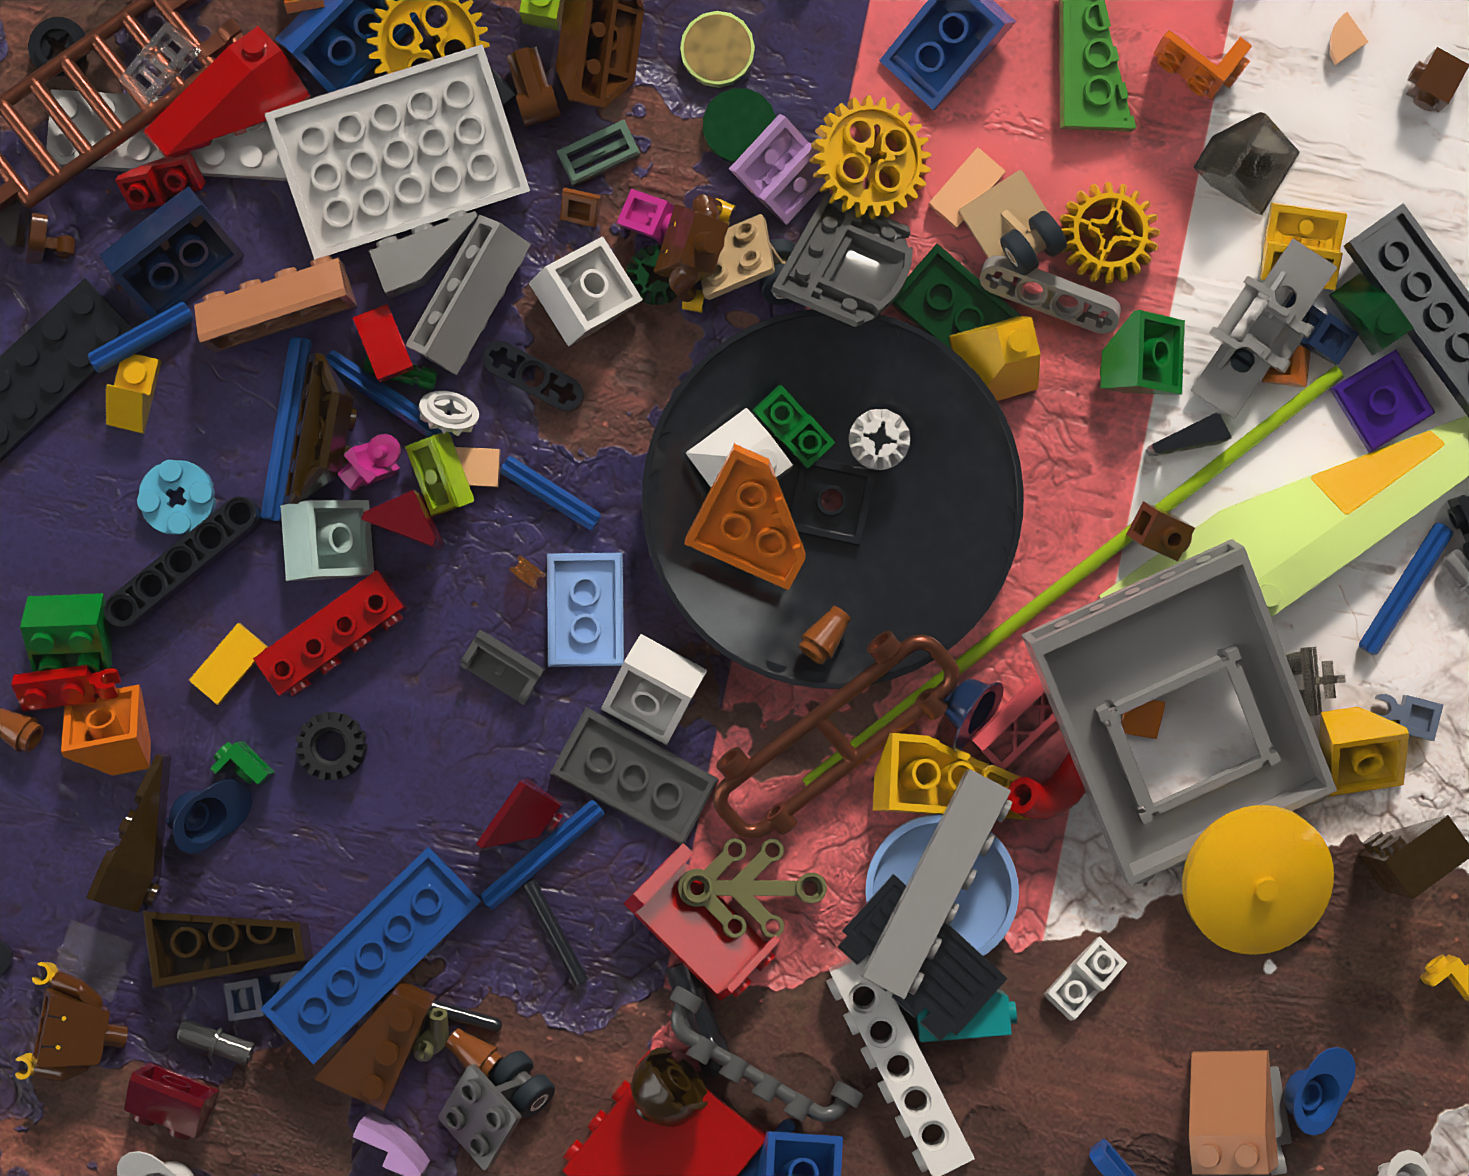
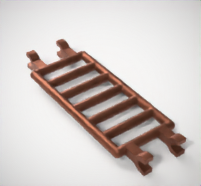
M135 0L0 95V115L48 175V178L30 190L0 152V177L5 182L0 186V213L17 199L26 208L36 206L151 124L216 57L243 36L242 30L235 20L231 18L214 35L201 42L179 13L190 5L203 0ZM154 6L202 66L200 70L186 80L181 77L137 21L138 17ZM123 28L126 29L172 88V90L155 102H153L106 42L108 38ZM93 49L141 110V112L124 124L75 63ZM62 71L111 132L93 146L44 85ZM30 93L35 96L80 154L62 168L13 106Z

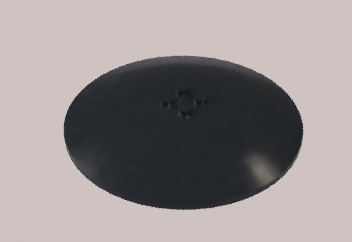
M813 309L801 310L767 319L727 339L707 354L689 372L664 408L652 435L642 481V512L650 555L664 588L686 621L704 640L741 666L767 678L791 685L811 688L841 689L876 661L867 652V647L876 636L885 631H891L899 642L913 635L923 634L936 639L947 651L956 645L975 627L1001 590L1014 561L1023 520L1024 487L1021 463L1015 439L994 395L980 376L943 342L915 326L882 314L863 323V325L854 327ZM779 385L787 390L804 411L811 415L835 442L808 469L752 412ZM745 408L768 431L793 464L792 470L779 478L778 483L803 544L806 557L789 590L685 545V538L711 489L686 455V452ZM888 409L901 416L909 429L910 446L907 454L902 461L889 469L875 470L865 467L857 461L851 452L849 434L852 425L859 416L869 410ZM882 423L876 434H863L864 437H868L869 440L875 442V455H878L883 444H896V441H892L891 438L885 436V424ZM828 490L837 491L842 497V506L836 511L825 510L820 501L824 492ZM833 606H836L846 612L851 617V621L848 623V627L832 659L827 658L824 664H819L799 649L798 646L802 642L801 635L826 612L830 611ZM917 650L873 684L893 680L913 672L934 659L927 651Z

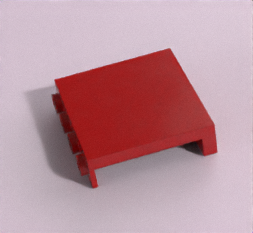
M648 1050L645 1053V1055L641 1058V1060L638 1062L635 1068L651 1052L650 1050ZM624 1080L612 1094L611 1098L616 1102L608 1112L605 1113L600 1109L587 1125L591 1132L582 1143L576 1139L565 1152L563 1158L567 1162L562 1171L567 1176H737L764 1143L766 1132L755 1123L751 1125L709 1089H707V1094L703 1097V1102L708 1101L707 1106L685 1124L677 1127H664L646 1121L636 1111L631 1083Z

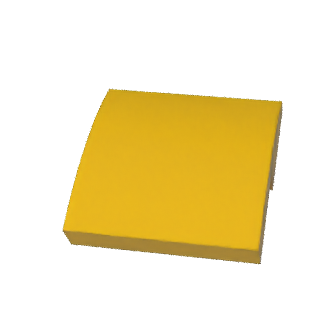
M1271 202L1265 232L1260 279H1266L1291 240L1295 239L1337 267L1323 288L1336 290L1343 255L1340 250L1347 213Z

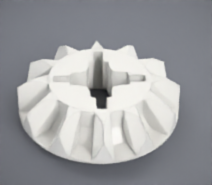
M450 391L430 392L422 397L418 407L420 420L428 422L430 429L438 428L442 430L443 434L447 431L459 436L462 431L471 432L479 419V411L472 401ZM447 410H450V411H451V412H450L451 415L445 414V413H447Z
M888 409L869 410L859 416L852 425L849 434L851 452L857 461L865 467L875 470L889 469L902 461L907 454L910 446L909 429L901 416ZM882 423L885 424V436L891 438L892 441H896V444H883L878 455H875V442L869 440L868 437H864L863 434H876Z

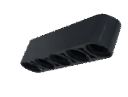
M241 496L233 497L225 502L108 598L104 606V615L107 621L112 625L124 628L140 625L253 533L262 523L261 507L255 501ZM242 505H248L251 510V517L247 523L239 525L235 520V511ZM217 528L221 533L222 539L217 547L210 549L205 542L206 534L210 530ZM187 552L192 558V565L188 571L181 573L176 567V561L180 554ZM158 576L162 581L163 587L157 596L152 597L147 591V584L151 578ZM128 600L133 606V612L129 619L123 621L118 615V607L121 602Z

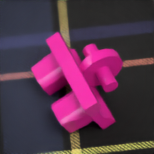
M381 434L372 438L369 443L350 448L344 454L349 463L338 473V476L352 491L357 490L362 484L369 486L373 482L394 476L401 469L396 464L401 454L400 444L392 435Z

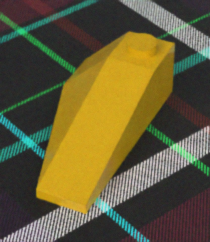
M890 733L874 773L873 811L943 814L963 774L968 769L1007 789L1020 776L973 758L964 751L954 752L953 748L940 743L939 740L930 736ZM1010 809L1005 819L1030 820L1012 812Z

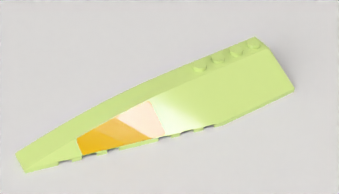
M1468 416L1461 417L1224 508L1195 528L1190 546L1182 553L1179 561L1159 553L1098 597L1101 599L1233 539L1245 547L1272 617L1469 476Z

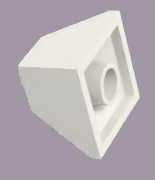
M747 408L686 452V455L710 487H712L734 443L770 459L777 480L792 470L793 464L772 436Z

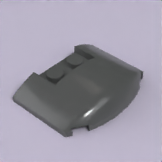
M826 192L774 282L771 292L851 326L858 327L874 319L887 309L902 290L910 270L913 247H908L905 239L909 238L910 230L909 226L882 215L871 220L868 209L860 218H856L854 206L843 213V201L838 199L831 204L829 200L832 194Z

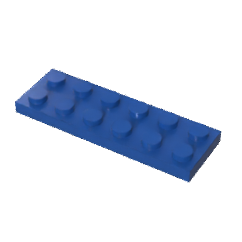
M427 847L265 1003L260 1010L314 1064L468 915L481 900Z

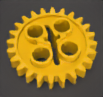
M384 0L388 7L387 11L378 8L374 10V13L381 19L380 23L368 24L370 29L377 32V36L366 39V43L375 45L377 51L368 55V59H379L381 63L374 69L375 74L382 72L390 74L409 68L417 58H423L427 62L434 60L433 55L428 49L421 50L419 44L423 42V37L410 18L411 12L417 15L427 37L435 36L437 42L432 46L438 58L445 56L444 47L450 40L459 42L463 50L482 44L484 48L490 47V43L479 40V35L487 32L488 28L477 27L475 24L481 18L482 13L470 14L468 11L473 4V0L465 1L462 4L459 0ZM431 6L440 8L444 13V22L439 28L431 27L426 21V12ZM398 24H404L411 30L412 39L406 46L398 45L393 39V30Z
M867 95L862 100L861 105L856 97L848 102V108L842 103L834 108L835 114L829 113L823 118L826 125H820L815 130L822 139L814 140L811 143V147L820 151V153L810 158V162L820 164L821 168L813 174V178L824 177L826 182L820 187V192L831 189L833 194L829 202L832 204L841 199L843 201V213L854 206L856 218L863 216L867 209L871 220L877 218L880 215V211H882L885 217H889L894 214V207L900 212L907 207L906 200L912 202L918 198V194L914 189L920 190L926 186V182L919 176H925L931 171L928 166L922 164L923 161L931 157V153L921 151V146L929 140L926 137H917L916 133L921 129L922 125L920 123L910 126L908 122L912 116L911 112L906 113L904 116L898 114L900 103L897 102L888 109L886 108L885 97L878 100L875 106L871 95ZM874 126H877L879 129L878 137L876 139H874ZM850 127L856 128L862 133V143L854 141L850 135ZM886 137H891L897 142V152L887 147ZM872 149L870 156L865 155L866 152ZM871 159L876 160V162L870 166ZM844 163L854 167L856 179L846 176L843 171ZM879 172H883L890 177L891 188H887L880 183ZM866 175H868V176H867V187H868V189H864V188H863V181H864V178L866 177Z

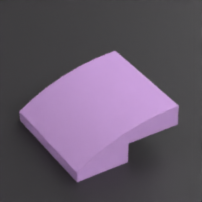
M781 114L772 121L729 168L743 185L786 225L826 182L824 177L813 178V174L821 167L820 164L811 163L810 158L820 153V151L812 148L811 143L802 136L787 117Z
M370 1110L358 1122L353 1137L388 1152L382 1167L403 1176H422L430 1160L406 1132L391 1121Z

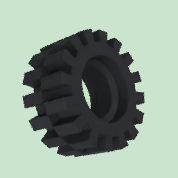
M324 712L309 718L307 723L302 725L300 728L301 733L296 737L295 742H298V748H295V752L300 757L298 762L301 767H305L308 770V774L316 776L321 780H337L348 777L351 773L356 772L359 769L358 766L365 760L364 754L368 748V744H365V731L361 730L359 727L361 725L357 720H353L347 714ZM328 731L339 733L346 743L344 754L335 761L324 759L319 754L317 748L319 738Z

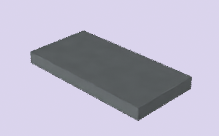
M588 707L585 708L550 772L551 775L680 845L685 843L719 780L717 777Z

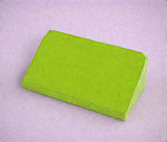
M446 431L444 434L442 432L405 446L431 517L474 501L472 491L449 432Z

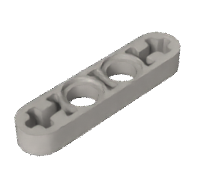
M991 256L983 263L979 280L982 287L992 294L1096 333H1110L1118 326L1121 307L1118 301L1111 296L1037 268L1027 275H1021L1005 256ZM996 271L1003 273L999 279L993 277ZM1014 276L1018 277L1016 286L1011 285ZM1027 282H1036L1042 287L1043 291L1039 294H1031L1023 288V285ZM1063 295H1069L1074 297L1078 304L1074 307H1065L1060 304L1058 298ZM1085 303L1090 304L1086 313L1083 312ZM1102 311L1109 313L1104 318L1098 317Z

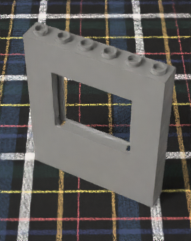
M1233 539L1021 634L1117 870L1129 886L1134 883L1142 884L1148 882L1156 873L1167 868L1183 866L1193 844L1210 824L1229 812L1254 805L1277 806L1294 811L1304 805L1318 804L1325 800L1328 794L1337 791L1246 549ZM1221 657H1227L1228 659L1222 662ZM1226 667L1260 755L1153 803L1118 716ZM1115 707L1117 709L1110 713V708Z

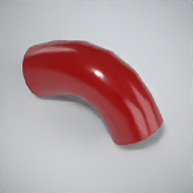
M1068 752L1058 769L1045 781L1037 782L1029 777H1020L1014 780L1008 788L1011 792L1007 799L1012 801L1010 807L1012 812L1029 819L1047 820L1068 811L1081 800L1086 791L1070 752Z

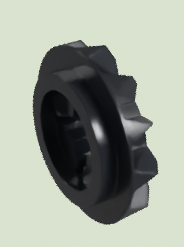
M52 17L42 21L34 28L29 38L28 51L31 61L37 68H40L58 55L52 56L55 50L48 41L49 38L59 43L67 40L65 43L67 49L86 35L76 22L68 18ZM87 53L75 62L79 68H83V62L90 53ZM62 71V72H60L59 74H57L54 78H56L57 76H66V75H65V73Z

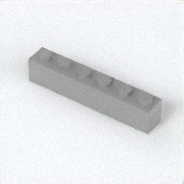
M971 769L965 771L860 975L861 977L905 999L907 993L915 994L924 976L919 970L925 958L932 960L941 944L942 939L938 938L937 935L943 923L949 926L958 911L959 904L954 901L961 889L965 891L969 889L976 876L977 870L972 868L979 854L985 856L992 845L995 836L990 834V831L995 821L1002 822L1012 805V801L1007 799L1011 790Z

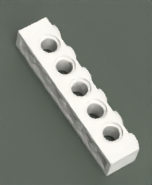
M867 955L858 965L848 958L829 968L832 978L826 980L835 1000L838 1001L843 998L850 1012L843 1016L853 1035L861 1033L867 1046L860 1050L870 1070L878 1067L884 1080L877 1084L887 1104L895 1101L901 1115L895 1117V1120L904 1138L912 1135L918 1147L912 1154L921 1172L929 1170L932 1176H942L974 1160L975 1158L896 1001L891 997L892 993L888 990L885 992L880 986L860 976L870 956ZM862 986L869 987L874 991L873 1000L865 1006L857 1005L853 1001L854 991ZM877 1021H886L891 1025V1032L887 1038L877 1040L870 1035L871 1026ZM896 1055H901L908 1059L906 1070L900 1074L891 1073L887 1069L888 1061ZM912 1090H920L925 1093L924 1103L917 1108L908 1107L904 1102L905 1096ZM930 1124H936L942 1128V1135L935 1142H927L922 1138L924 1128Z

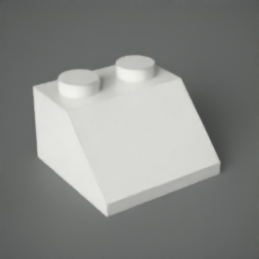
M603 236L545 266L529 282V285L568 347L597 332L643 300Z
M640 634L623 662L601 710L667 745L707 670Z

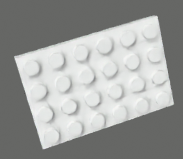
M483 44L265 113L314 259L413 229L422 224L449 217L448 215L460 210L466 212L530 191Z

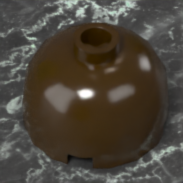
M657 1047L639 1063L634 1071L631 1091L633 1101L636 1104L635 1108L637 1113L646 1121L664 1127L681 1126L697 1116L707 1106L708 1101L703 1102L707 1089L699 1074L686 1060L682 1059L677 1063L669 1057L673 1053L672 1051Z

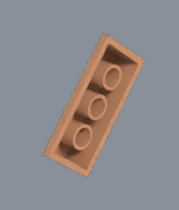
M324 256L311 261V267L299 271L295 267L280 270L274 274L275 279L261 283L260 279H254L240 284L238 291L226 295L224 291L205 295L203 297L204 302L194 305L197 334L200 343L216 353L357 307L344 264L339 258L332 259V256Z

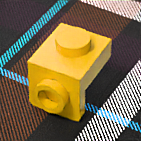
M1448 954L1446 957L1444 955L1435 957L1425 966L1427 971L1420 976L1424 984L1434 987L1448 977L1464 1000L1469 1001V964L1465 966L1460 958Z

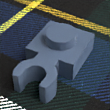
M1377 694L1375 696L1376 700L1385 702L1388 707L1386 714L1376 715L1390 721L1396 720L1397 724L1408 729L1409 736L1435 741L1443 704L1409 695H1403L1401 704H1398L1391 695Z

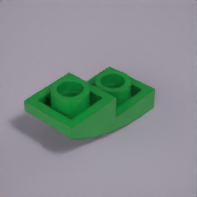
M781 385L775 388L752 410L775 437L807 469L835 444L833 439L815 419L807 414Z

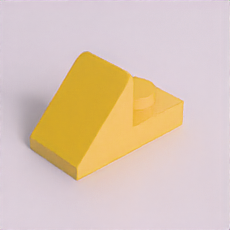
M133 354L119 362L114 385H106V425L145 433L162 361Z

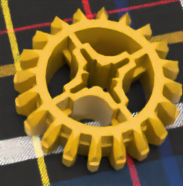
M1106 182L1102 194L1096 184H1092L1089 187L1090 197L1085 192L1079 191L1076 194L1079 204L1069 201L1065 206L1071 215L1062 214L1059 218V222L1062 225L1069 227L1061 229L1065 238L1069 239L1067 248L1063 253L1068 251L1073 253L1066 260L1067 265H1073L1078 261L1082 265L1078 268L1077 275L1082 276L1089 269L1092 271L1090 281L1094 283L1098 280L1100 273H1104V282L1107 285L1113 282L1114 273H1116L1120 282H1125L1128 279L1127 269L1131 274L1137 276L1141 272L1139 263L1148 265L1152 260L1145 251L1155 252L1158 248V244L1148 239L1158 237L1160 234V229L1148 226L1158 219L1157 215L1150 214L1146 216L1144 213L1151 206V203L1144 201L1141 205L1137 204L1135 201L1140 196V192L1137 190L1130 197L1126 196L1127 185L1121 184L1117 193H1114L1112 183ZM1101 205L1111 206L1104 219L1091 218L1088 221L1081 218L1091 208ZM1123 211L1133 220L1137 236L1133 235L1134 231L1127 229L1123 225L1121 220ZM1113 219L1111 227L1114 231L1112 233H1116L1117 236H1113L1104 247L1106 239L1102 236L1105 233L1101 234L1100 231H1103ZM1079 230L1084 232V236L1093 240L1095 244L1094 256L1084 248L1080 240ZM1126 246H1131L1135 248L1133 254L1123 260L1115 262L1106 261L1107 255L1113 247L1125 248Z

